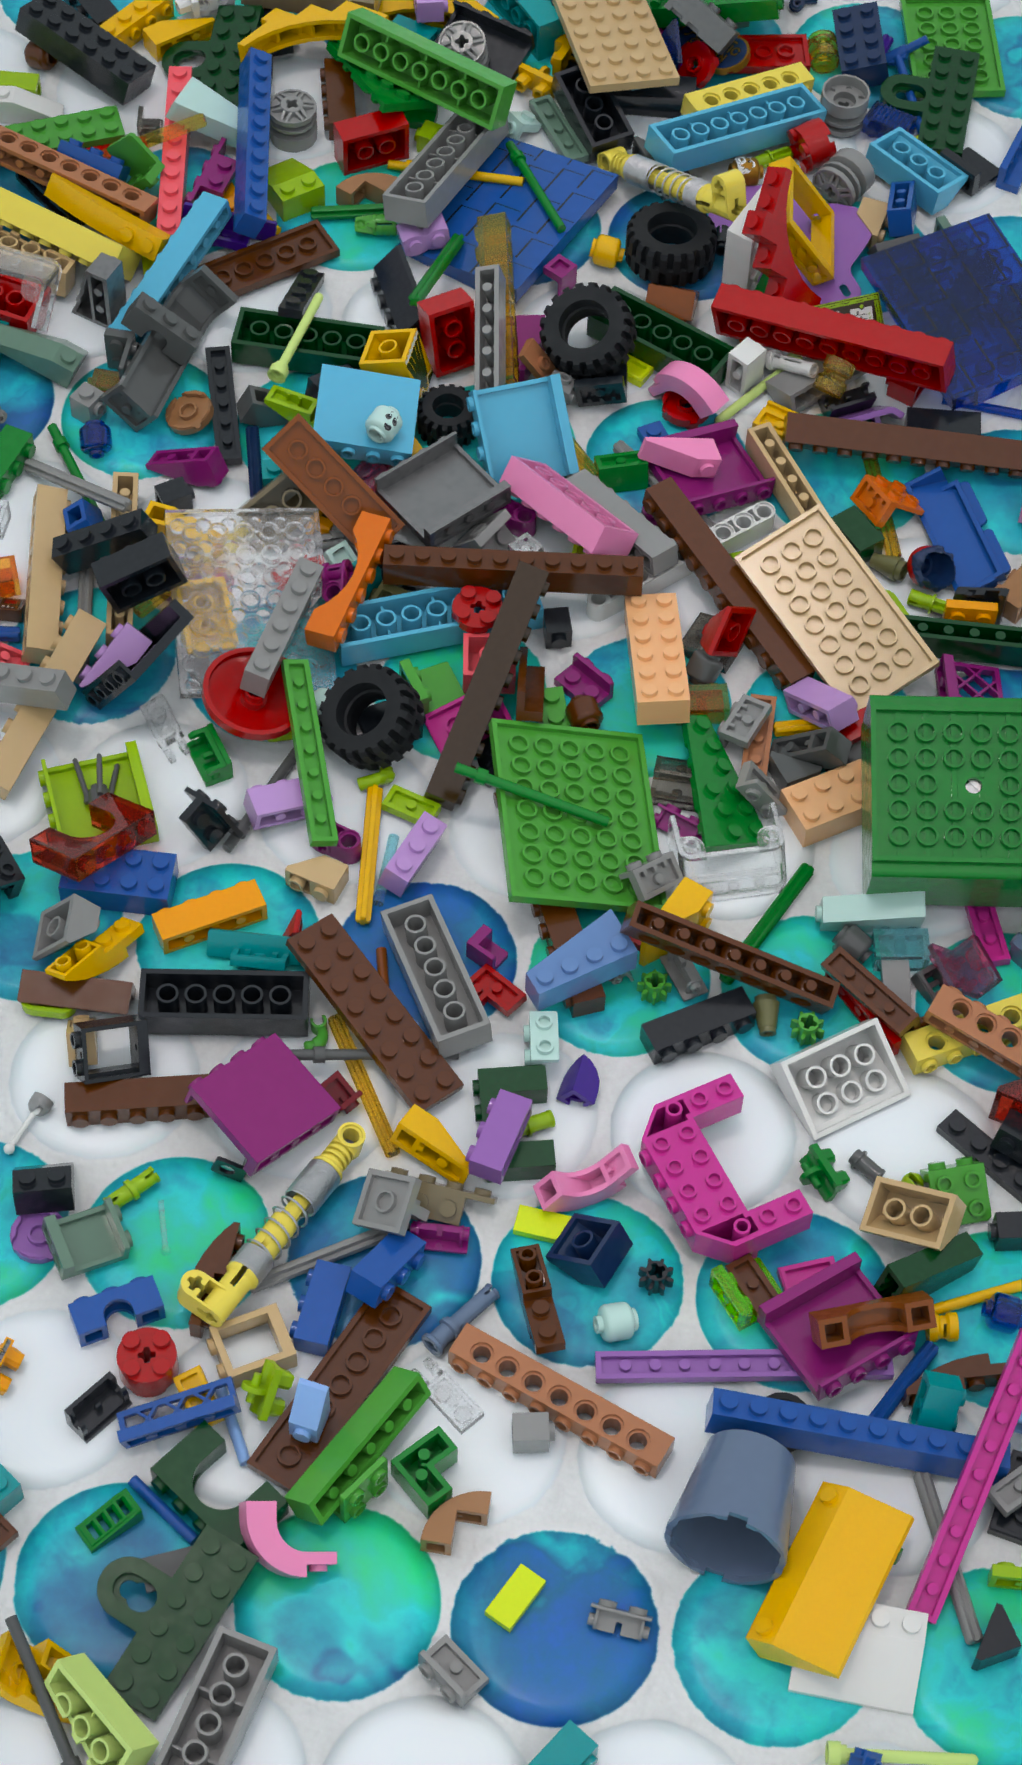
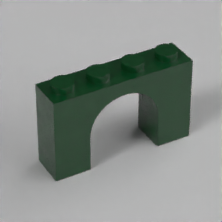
M545 1064L477 1069V1080H472L473 1097L479 1098V1105H474L475 1122H486L489 1116L486 1113L488 1104L492 1097H497L500 1089L533 1100L532 1104L547 1103L548 1085ZM553 1139L520 1141L502 1182L542 1179L551 1171H556Z
M204 1420L150 1468L151 1484L160 1495L163 1496L166 1493L173 1500L171 1504L180 1515L184 1516L187 1514L194 1521L192 1525L199 1534H201L207 1524L248 1550L240 1530L239 1505L226 1510L213 1509L203 1504L194 1492L200 1476L227 1452L225 1439ZM268 1481L245 1500L277 1501V1523L289 1513L286 1499Z

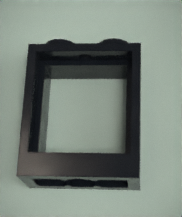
M140 1014L73 1023L74 1032L70 1033V1042L72 1048L75 1049L76 1060L72 1061L74 1076L86 1085L151 1075L148 1022L146 1018ZM129 1027L131 1064L88 1070L86 1033Z

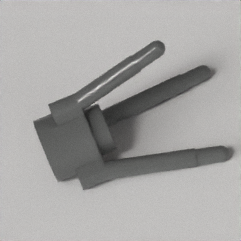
M98 753L96 764L97 783L91 785V789L88 791L77 758H74L73 764L84 795V804H89V808L95 811L108 809L111 804H114V791L120 765L118 763L114 765L108 789L107 785L103 784L102 755Z

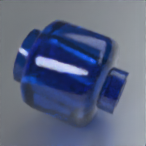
M102 420L86 421L79 430L80 450L93 459L104 457V454L112 449L111 428Z
M1002 1292L993 1294L990 1300L985 1299L981 1315L985 1317L986 1326L1006 1334H1013L1017 1329L1022 1328V1300L1019 1297Z

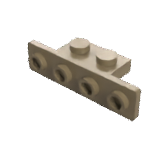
M392 1167L391 1171L386 1170L387 1172L408 1176V1170ZM419 1174L418 1179L422 1180L417 1200L421 1201V1207L430 1211L428 1219L460 1226L467 1198L492 1205L497 1203L498 1198L491 1196L492 1191L475 1187L473 1192L463 1189L464 1184L447 1180V1185L437 1183L434 1176Z

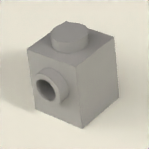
M84 381L69 396L72 417L92 427L106 413V404L101 400L104 392Z
M549 1412L512 1413L513 1453L549 1452L550 1441H555V1423H549Z

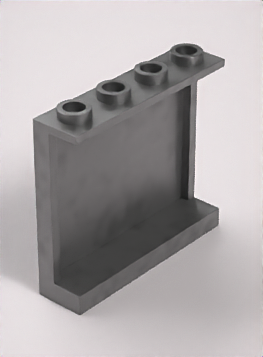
M456 431L441 437L427 448H422L415 455L400 461L398 465L380 473L375 478V493L425 546L438 547L511 502V485L505 480L498 484L457 444Z

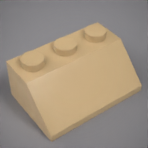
M877 1176L859 1230L942 1251L958 1234L967 1206L956 1194Z

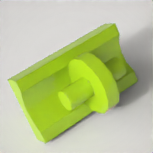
M265 1359L261 1373L254 1372L252 1381H242L241 1388L248 1392L245 1401L251 1403L249 1410L258 1415V1420L267 1422L269 1416L280 1417L282 1415L285 1401L281 1397H275L278 1388L289 1390L292 1387L294 1375L290 1371L281 1368L274 1360Z

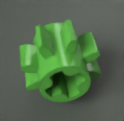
M656 969L648 974L643 972L641 981L637 982V991L642 992L641 1001L646 1000L652 1003V1005L661 1000L666 1002L667 993H670L672 988L671 983H666L668 974H662L656 971Z
M801 1011L798 1020H791L790 1027L793 1029L791 1038H796L800 1046L815 1044L816 1038L823 1039L824 1030L822 1028L824 1020L818 1019L815 1012L803 1013Z

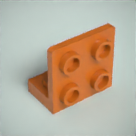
M865 474L850 497L867 518L879 528L884 527L896 508L921 516L925 512L919 506L920 501L905 491L906 486L897 480L893 482L888 481L881 475L875 477Z

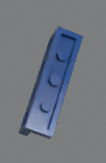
M1022 126L999 167L995 186L1014 194H1018L1022 186Z
M229 1376L116 1413L120 1430L117 1431L119 1443L126 1449L194 1428L204 1420L209 1423L242 1412L233 1378ZM228 1387L230 1395L211 1400L216 1389ZM195 1396L203 1400L202 1404L182 1410L188 1398ZM168 1406L174 1410L171 1414L153 1419L160 1407ZM150 1411L148 1416L143 1414L145 1412ZM138 1415L146 1419L144 1423L127 1428L125 1420L127 1418Z

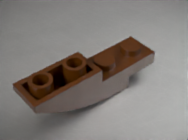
M232 1223L210 1244L194 1270H200L218 1282L227 1272L226 1266L229 1264V1261L245 1242V1235L241 1234L240 1223ZM205 1293L200 1300L204 1301L209 1294ZM191 1313L189 1320L190 1336L202 1338L204 1329H209L210 1325Z
M539 1244L510 1249L524 1318L536 1355L565 1350V1339L552 1298V1288Z
M985 1353L960 1358L931 1371L959 1376L964 1389L977 1392L986 1387L997 1386L1006 1362L990 1364L989 1355ZM922 1377L905 1390L902 1400L903 1407H913Z

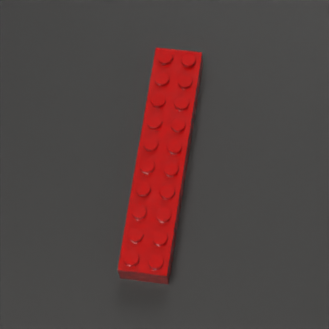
M721 283L711 305L716 334L742 341L749 337L765 347L942 393L947 392L956 370L954 342L944 337L937 338L920 331L913 332L896 325L889 326L873 319L866 320L849 313L834 312L829 308H819L811 306L806 302L787 300L782 296H772L764 294L759 290L744 289L735 284Z

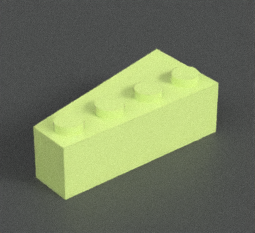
M85 1653L57 1659L44 1684L62 1718L67 1717L71 1723V1735L76 1745L82 1744L88 1755L87 1765H146L159 1745V1741Z

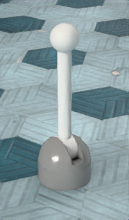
M34 1092L28 1102L30 1114L11 1142L5 1144L3 1150L6 1154L14 1153V1146L35 1116L41 1117L50 1111L54 1104L47 1096L40 1092Z

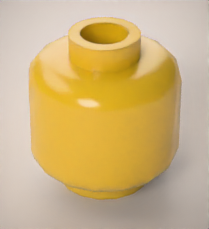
M601 234L597 239L593 238L589 257H592V262L595 265L612 269L616 266L617 262L622 263L625 249L621 248V240L619 238Z

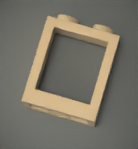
M276 1303L226 1320L221 1327H209L210 1338L206 1339L210 1355H217L220 1363L216 1365L219 1378L223 1379L231 1376L235 1388L241 1387L243 1380L252 1381L254 1372L261 1373L265 1359L274 1360L281 1368L286 1370L298 1366L296 1350ZM268 1323L279 1353L233 1369L222 1339Z

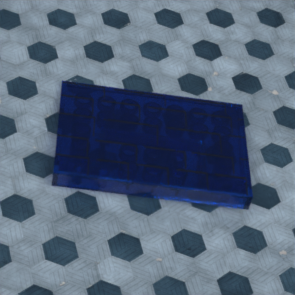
M990 213L861 258V270L875 292H879V298L897 326L913 332L920 331L937 338L944 337L954 342L956 370L947 392H941L952 410H956L971 402L976 406L1022 384V261Z

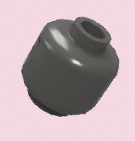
M704 649L695 650L686 666L687 674L690 676L689 682L701 688L703 685H714L724 666L721 661L722 656H711Z
M845 925L832 939L834 943L833 952L841 946L860 964H863L873 953L869 949L872 946L873 940L857 925L850 927Z

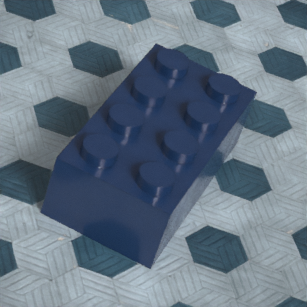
M877 1L832 10L841 73L856 76L862 79L869 87L882 85L883 81L889 77Z

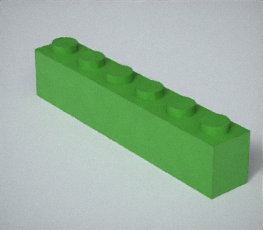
M396 1366L392 1368L284 1496L297 1518L320 1526L327 1521L340 1505V1495L376 1462L432 1394L420 1373Z

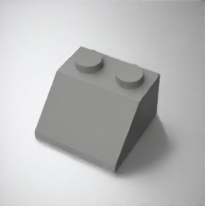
M74 893L42 911L32 959L35 961L43 959L95 933L100 925L101 907Z

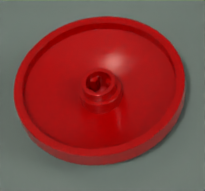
M255 647L238 648L220 655L208 667L202 684L203 704L211 719L228 733L248 740H271L289 733L291 726L281 664L265 697L262 698L240 689L244 669Z

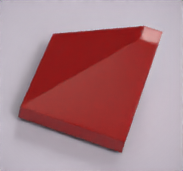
M297 909L283 936L292 937L302 931L303 918L300 909Z

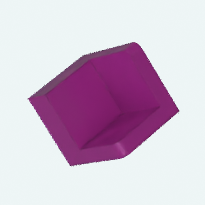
M561 254L555 256L543 268V274L558 283V296L563 294V289L567 287L570 289L574 288L577 282V265Z
M485 924L477 930L466 944V957L481 967L487 963L496 970L508 958V952L492 942V929Z

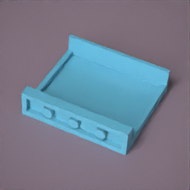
M322 364L313 429L344 459H356L372 464L380 463L394 467L400 461L412 456L421 380ZM380 405L396 408L400 413L403 423L402 428L393 440L388 443L374 442L367 435L365 428L366 420L374 409Z
M560 373L468 392L469 397H466L468 411L472 412L474 422H471L473 436L478 438L479 447H476L477 458L479 462L482 461L484 470L498 484L512 455L545 463L561 476L579 472Z

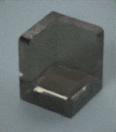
M139 106L137 117L138 137L146 136L147 142L161 143L163 120L145 118L144 106Z

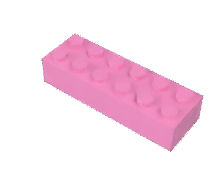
M511 456L499 481L500 483L505 480L511 485V496L520 498L522 500L521 504L525 507L536 510V515L545 521L551 522L553 529L567 534V539L573 544L582 546L585 554L629 555L639 535L637 532L547 464Z

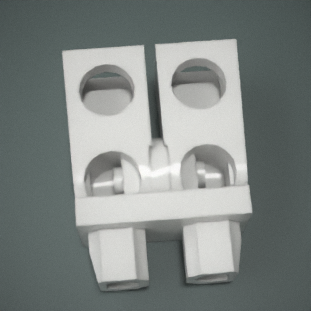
M174 0L179 15H182L177 17V20L209 17L216 19L219 5H235V0Z

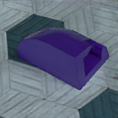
M585 1054L579 1057L565 1074L556 1097L557 1100L568 1105L570 1100L583 1102V1107L595 1104L600 1080L593 1062Z

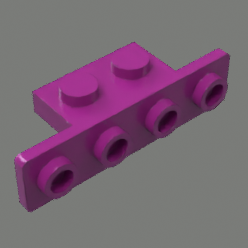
M222 137L218 145L214 144L210 160H205L201 176H196L192 192H187L184 203H194L203 191L222 198L224 197L235 177L236 160L225 156L226 138Z

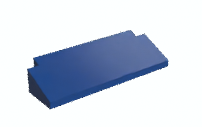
M939 466L904 484L908 494L916 497L920 501L919 506L925 511L919 517L933 546H943L945 552L952 553L954 556L953 561L956 566V575L952 586L955 591L957 587L995 588L998 585L997 582L1006 580L1005 575L1010 573L1011 566L993 530H982L981 527L987 523V518L969 482L963 481L959 483L958 479L948 483Z

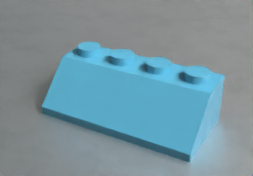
M900 126L869 143L866 158L870 161L875 175L883 179L890 186L891 182L915 180L917 205L931 215L946 208L968 180L969 176Z

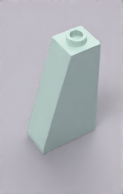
M192 76L174 100L165 117L218 141L222 137L226 138V144L236 148L238 107Z
M925 891L824 896L820 906L816 905L815 922H820V931H841L845 925L848 927L857 925L864 932L918 934L926 917Z

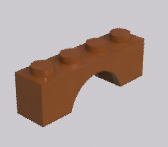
M923 1290L809 1312L812 1341L822 1350L849 1345L857 1337L881 1331L910 1333L937 1327L933 1298Z

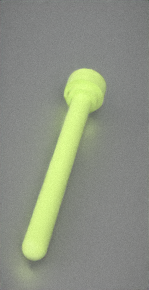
M321 293L314 295L280 360L271 364L267 372V376L271 381L282 384L289 375L288 364L323 301Z
M789 353L787 355L790 357L803 360L802 356L792 353ZM777 369L717 415L715 423L730 419L767 390L765 381L784 370Z
M827 1740L825 1764H846L849 1761L850 1753H854L855 1748H847V1745L841 1744L840 1741ZM866 1749L881 1753V1763L977 1765L979 1761L975 1754Z

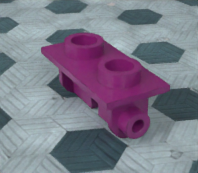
M658 803L657 806L660 808L661 813L654 814L656 828L672 835L676 827L680 829L676 838L690 846H699L702 842V836L698 834L697 825L700 823L699 818L692 815L690 818L681 815L682 811L674 805L668 803L665 807Z
M413 1221L411 1223L410 1232L427 1242L424 1250L467 1255L470 1227Z

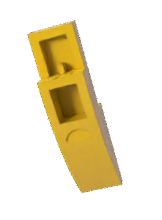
M121 917L93 941L82 938L76 942L74 946L45 969V972L64 981H79L98 976L129 957L126 947L144 933L142 923Z

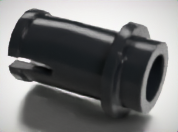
M719 225L716 227L717 243L715 253L724 256L729 226L722 225V231L720 232Z

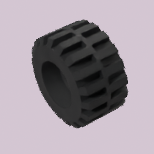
M442 384L438 388L432 387L429 389V392L425 391L422 394V398H419L417 430L418 434H421V439L427 441V445H432L441 437L447 436L454 431L457 432V444L461 448H463V445L468 446L471 440L476 438L473 436L471 422H474L473 414L468 411L466 404L469 390L465 391V388L462 386L455 387V384H449V386Z

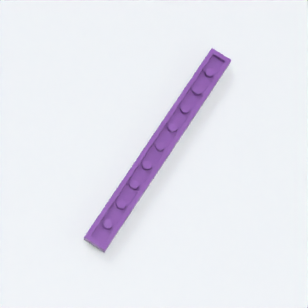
M779 1349L595 1351L596 1384L803 1381ZM893 1359L886 1367L880 1370L875 1368L868 1372L863 1380H893Z

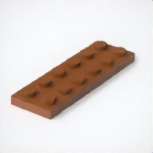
M299 413L262 448L274 463L353 544V528L362 511L391 518L392 530L395 531V534L405 526L404 522Z

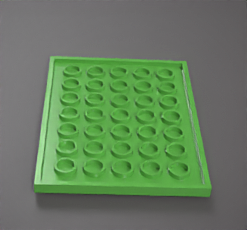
M491 718L488 725L495 776L610 817L607 827L496 788L509 902L605 911L612 909V911L627 912L628 907L636 902L638 898L629 878L620 880L619 874L627 871L626 865L637 860H641V863L647 861L646 855L659 850L643 735ZM666 891L644 901V903L661 909L667 901Z

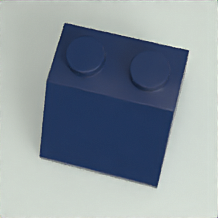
M574 1213L545 1257L549 1262L581 1284L605 1288L633 1243L620 1221Z

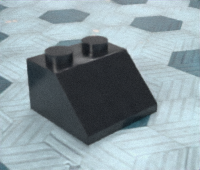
M74 1163L15 1167L12 1170V1190L16 1215L75 1210Z

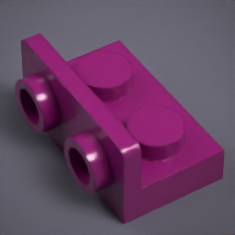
M578 652L573 655L572 664L554 678V685L556 687L563 686L564 693L571 699L576 695L593 696L601 707L613 697L614 682L607 673L601 672L590 659L584 658Z

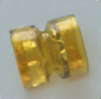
M823 29L813 32L807 40L811 68L820 74L830 73L840 63L836 36L830 30Z
M827 354L822 365L824 371L818 373L813 387L823 393H828L832 397L841 399L847 388L845 381L851 379L856 366L840 357Z

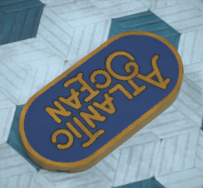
M689 26L681 27L672 39L676 55L684 44L692 43L695 40L704 41ZM738 36L723 55L715 51V55L719 58V65L714 74L728 75L727 72L732 71L736 73L749 63L751 57L750 48L744 38ZM694 60L693 64L698 66V61Z

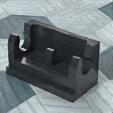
M864 382L858 388L831 396L828 393L824 394L817 402L823 416L836 418L871 408L877 396L875 392H868L870 383Z
M109 1371L64 1410L66 1422L87 1444L117 1418L116 1413L128 1409L132 1402L130 1401L127 1389L125 1387L121 1389L117 1384L116 1377Z

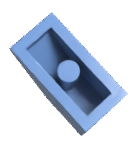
M300 1377L288 1421L289 1434L296 1440L304 1443L309 1441L318 1443L330 1414L329 1387Z

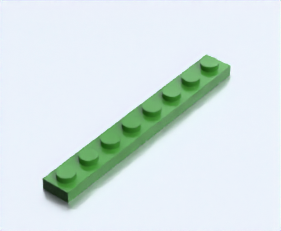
M283 659L281 671L310 847L337 846L339 840L309 659Z

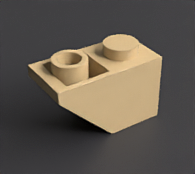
M863 196L857 215L872 234L866 245L870 250L876 243L884 242L886 235L884 228H888V203Z
M325 855L291 864L285 869L286 885L295 891L308 893L319 901L335 904L349 881V865Z
M76 1015L72 1017L73 1020H68L66 1040L69 1067H72V1061L76 1060L75 1049L72 1048L70 1042V1033L74 1032L73 1023L96 1020V1017L90 1018L89 1015ZM97 1031L87 1032L88 1065H98Z

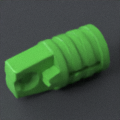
M383 214L355 217V232L373 236H397V223L385 220Z

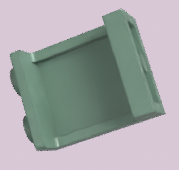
M111 1197L105 1198L104 1203L100 1206L60 1219H56L55 1214L43 1218L42 1231L61 1280L128 1259L130 1247H133L132 1238L128 1230H123L121 1210L117 1204L113 1205Z

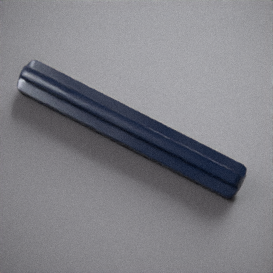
M255 425L247 426L246 428L250 498L263 488L259 428Z

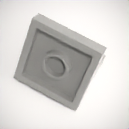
M506 508L492 513L474 524L452 548L507 550L516 541V538L505 526V523L512 516Z
M369 1168L352 1224L362 1228L405 1237L410 1219L427 1222L430 1211L421 1207V1201L417 1200L422 1180L416 1177Z

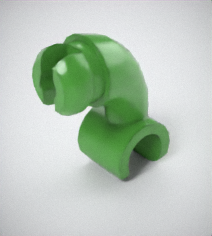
M322 1015L323 1023L321 1025H316L313 1022V1018L310 1019L311 1031L316 1037L312 1038L311 1041H305L303 1044L304 1049H312L313 1046L326 1047L328 1031L325 1015Z

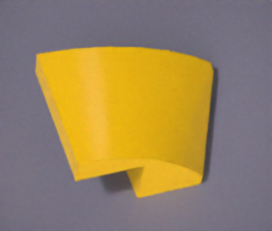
M8 1630L0 1636V1697L44 1717ZM49 1638L33 1647L29 1645L44 1681L57 1659L72 1656ZM52 1699V1702L57 1711L60 1721L63 1723L71 1724L67 1717L62 1718L60 1712L58 1711Z

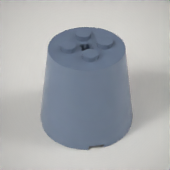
M731 1429L712 1435L666 1525L664 1539L670 1552L684 1565L704 1575L706 1570L723 1576L722 1582L738 1585H759L777 1579L782 1574L787 1563L796 1462L789 1450L768 1436L748 1430Z

